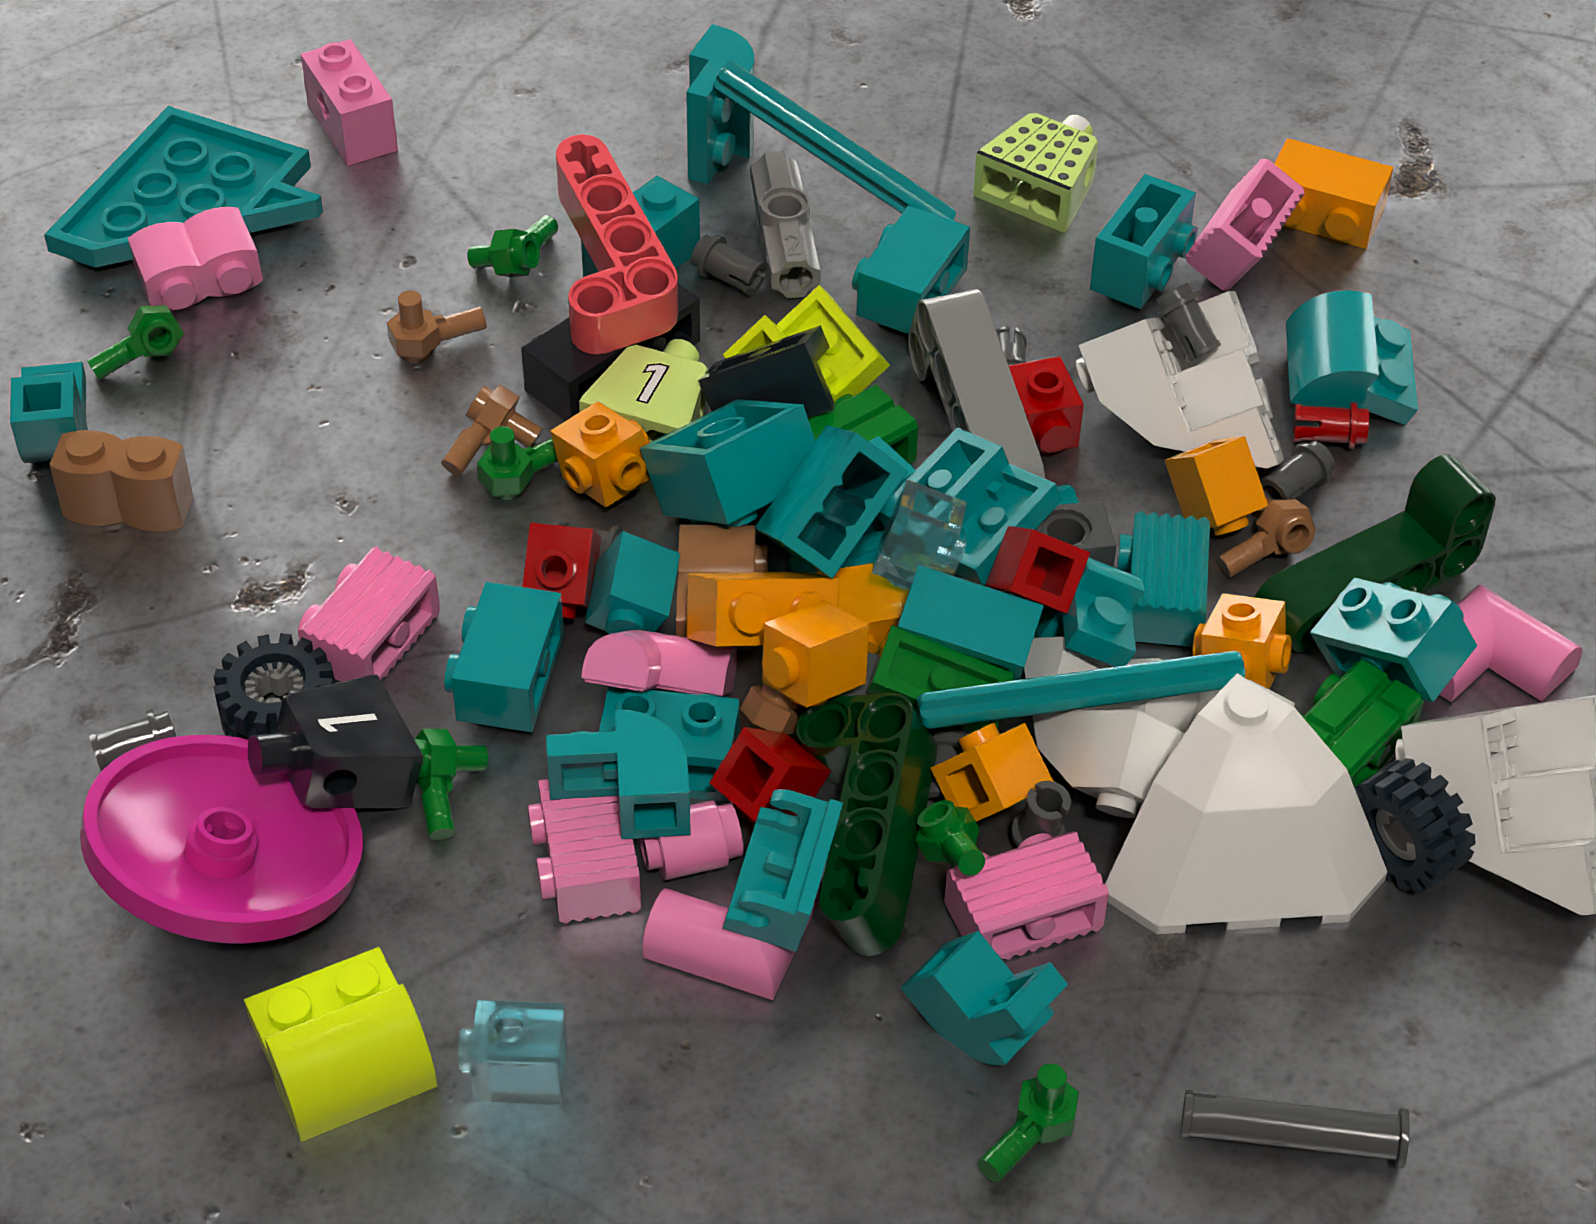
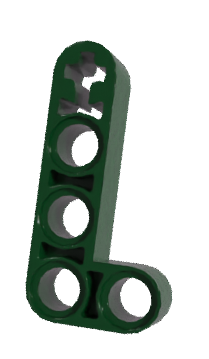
M1439 455L1423 466L1413 479L1404 511L1277 572L1262 584L1255 598L1284 601L1286 607V635L1291 636L1292 648L1296 652L1311 650L1318 645L1310 631L1354 578L1379 584L1393 583L1404 590L1423 594L1465 572L1476 561L1483 549L1496 497L1452 455Z
M879 693L832 697L824 704L806 708L796 724V734L805 749L831 770L827 779L834 783L843 784L840 802H843L827 858L820 891V907L850 949L859 955L873 956L890 949L900 938L904 927L919 846L915 841L919 829L917 818L927 808L933 777L931 767L935 766L937 743L929 729L922 725L921 718L910 700L902 694Z

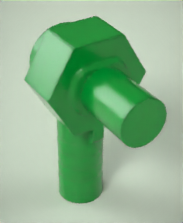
M544 215L525 231L518 229L494 231L491 244L471 246L468 249L467 258L469 265L474 269L493 267L496 275L508 278L529 276L531 268H535L539 263L540 247L558 232V224L553 217Z
M167 305L140 306L127 327L130 335L87 360L99 380L142 355L144 357L172 355L184 332Z
M506 426L494 428L490 432L491 445H489L477 462L478 480L492 496L498 499L509 500L518 497L532 479L533 473L558 462L552 438L533 447L529 446L522 449L515 443L514 431Z
M421 729L414 739L424 756L417 783L420 789L423 790L421 798L428 836L432 840H443L455 834L448 794L453 789L452 780L456 776V772L485 771L488 766V751L485 745H456L447 729Z
M942 800L931 804L920 813L917 818L919 829L915 841L927 861L949 863L951 868L957 866L967 876L976 875L984 868L985 857L976 846L980 828L967 807H955L952 801Z
M1052 1063L1045 1064L1038 1070L1036 1078L1023 1081L1016 1123L977 1161L979 1170L990 1181L1000 1182L1038 1142L1041 1144L1054 1142L1060 1138L1072 1135L1079 1091L1066 1082L1067 1074L1061 1066Z

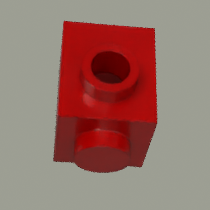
M1057 356L1009 365L1039 454L1079 447L1084 403L1061 357Z
M530 523L522 587L561 593L563 620H575L576 610L587 611L597 560L600 555L601 536L594 529Z
M1008 526L985 586L1044 605V609L1067 614L1091 552L1034 529Z
M743 727L709 784L733 803L735 811L742 818L755 825L760 807L780 810L787 815H797L790 810L779 809L770 804L774 790H791L815 798L831 770L786 733Z

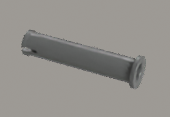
M1185 1090L1181 1138L1196 1137L1394 1160L1396 1168H1404L1406 1164L1410 1132L1408 1109L1400 1108L1398 1115L1194 1093L1193 1090Z

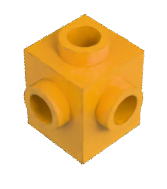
M599 401L550 430L562 478L566 480L575 492L579 494L584 492L604 507H608L615 501L627 496L631 491L651 479L640 450L641 447L650 443L646 432L636 421L625 419Z
M1222 594L1207 623H1200L1196 629L1193 641V656L1229 651L1240 652L1244 662L1245 678L1270 690L1277 673H1286L1291 658L1292 641L1291 636L1286 635L1285 602Z

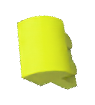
M820 285L777 325L768 316L764 315L722 354L726 359L821 325L830 348L817 363L834 402L846 394L853 396L859 394L890 366L831 295Z
M380 947L244 999L247 1016L269 1062L275 1086L301 1142L438 1087L430 1050L414 1006L404 984L398 985Z

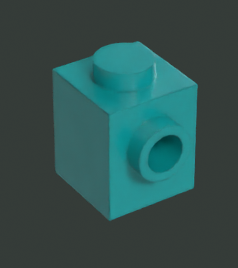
M622 531L597 560L585 623L605 630L608 634L627 630L655 632L669 617L680 553Z

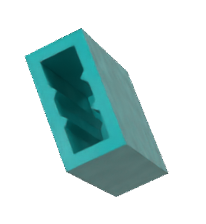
M827 425L754 528L804 564L833 578L908 470L858 433Z

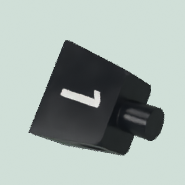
M368 675L290 693L282 700L275 733L252 735L248 741V761L252 773L255 776L286 773L301 803L310 808L411 807L424 757L378 675Z

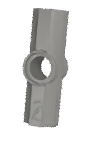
M784 151L764 152L761 159L750 165V179L760 225V249L766 256L771 287L783 293L785 298L806 297L807 293L812 288L820 285L821 272L810 224V199L803 191L797 161L788 158Z

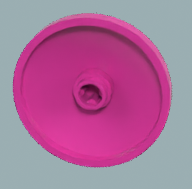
M184 735L165 738L138 746L113 760L101 771L92 783L84 803L80 844L84 861L95 881L111 899L134 916L153 926L188 938L220 943H255L281 939L307 930L325 920L341 906L353 888L363 850L361 823L354 808H310L302 804L286 773L255 776L251 771L248 761V739L223 735Z

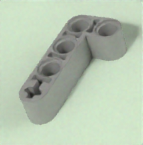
M973 289L919 300L908 337L910 360L919 381L935 379L952 431L958 427L1002 446L1009 464L1045 479L1041 456L982 293L979 289Z

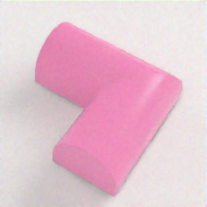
M1477 585L1457 605L1464 614L1463 621L1478 646L1439 695L1452 702L1489 668L1542 702L1578 667L1582 648L1483 585Z
M627 630L608 634L597 639L592 644L583 662L581 678L589 683L642 692L653 688H660L696 695L712 694L724 697L733 692L737 665V647L712 646L685 637L643 630Z
M822 879L819 884V888L816 894V898L807 926L820 900ZM666 888L660 892L646 923L642 947L643 958L770 1000L774 999L793 959L794 951L722 929L729 908Z

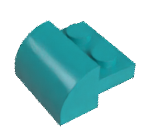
M714 24L710 25L689 54L690 87L686 91L688 179L704 184H709L720 166H726L733 154L750 158L754 150V115L713 87L717 74L728 61H734L754 74V52L749 42L740 34Z
M1351 290L1324 293L1304 302L1286 321L1291 403L1302 404V406L1349 408L1350 402H1357L1358 408L1369 409L1371 413L1404 425L1418 411L1411 331L1393 320L1374 316L1371 294Z
M957 427L888 499L878 514L891 537L909 557L933 553L939 572L949 575L955 573L983 586L988 580L1007 527L1014 526L1035 530L1059 505L1062 498L1056 483L1009 464L1002 446Z

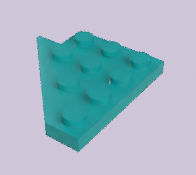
M168 105L44 234L48 252L93 267L132 260L128 238L137 231L159 223H184L198 213L219 207L239 208L249 233L318 218L323 213L321 195L294 187L311 168L309 150Z

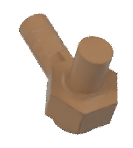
M413 290L404 291L398 296L399 313L387 322L388 337L397 356L409 362H420L430 357L433 349L440 344V341L487 328L486 319L481 307L446 317L443 315L433 316L430 310H423L421 295Z
M500 384L494 391L484 385L466 413V416L472 419L474 423L471 427L462 430L441 461V464L450 473L461 476L480 446L490 444V432L494 428L500 426L511 428L514 431L515 440L526 447L534 445L543 428L515 412L520 398L518 395Z
M1266 497L1268 506L1251 513L1257 520L1256 525L1259 532L1217 557L1218 564L1223 573L1228 578H1231L1273 552L1275 554H1290L1304 551L1312 543L1316 531L1309 509L1296 499L1271 500Z
M766 684L751 686L740 708L751 721L749 728L783 732L787 735L794 734L799 717L804 711L800 705L792 702L789 697Z

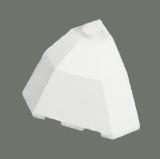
M1228 291L1198 303L1217 340L1222 345L1190 362H1187L1186 355L1165 316L1145 319L1078 345L1083 357L1076 360V367L1085 390L1088 393L1096 391L1099 402L1154 446L1186 452L1216 439L1245 436L1256 467L1267 469L1284 461L1280 442L1270 421L1273 418L1266 385L1262 378L1255 379L1250 364L1259 361V357L1236 291Z
M1065 637L1033 638L1024 671L1025 677L1028 679L1115 666L1066 648ZM1159 658L1131 659L1127 665L1162 660ZM1251 681L1252 683L1256 684L1257 686L1261 687L1262 689L1266 690L1267 692L1273 694L1274 696L1278 697L1279 699L1294 707V702ZM1220 690L1032 715L1037 748L1073 788L1097 798V809L1114 816L1135 818L1137 809L1140 810L1154 779L1197 714Z
M1236 674L1197 714L1154 779L1105 884H1107L1109 891V904L1158 935L1185 933L1186 925L1224 922L1226 930L1279 927L1282 918L1319 916L1321 924L1349 922L1385 881L1387 869L1346 767L1293 706L1241 675Z
M1596 695L1474 712L1401 726L1403 739H1398L1396 742V760L1402 761L1405 758L1414 759L1416 766L1422 762L1430 766L1431 778L1434 779L1441 774L1449 782L1445 790L1450 797L1458 793L1464 802L1457 808L1460 813L1470 814L1473 825L1465 830L1475 834L1476 844L1470 847L1474 853L1472 858L1468 860L1469 862L1579 915L1596 914Z

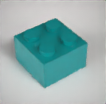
M736 399L641 447L640 450L663 515L686 518L692 524L713 522L739 527L758 517L757 509L774 501L815 443V438L803 404Z

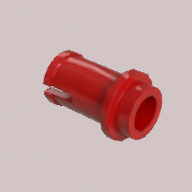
M1350 402L1349 408L1295 405L1294 421H1316L1319 423V426H1293L1294 443H1300V441L1347 443L1348 450H1354L1355 444H1367L1369 409L1357 408V402Z

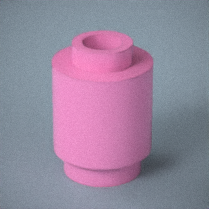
M714 800L690 805L691 835L639 838L640 850L646 869H658L662 880L666 881L727 867L729 859L743 856L742 833L733 805L728 803L717 806Z

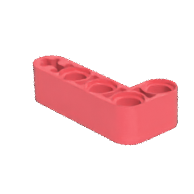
M579 134L564 139L556 150L558 196L599 271L577 280L570 288L568 304L570 335L573 344L585 353L599 355L670 331L678 318V275L673 263L606 145L592 135Z

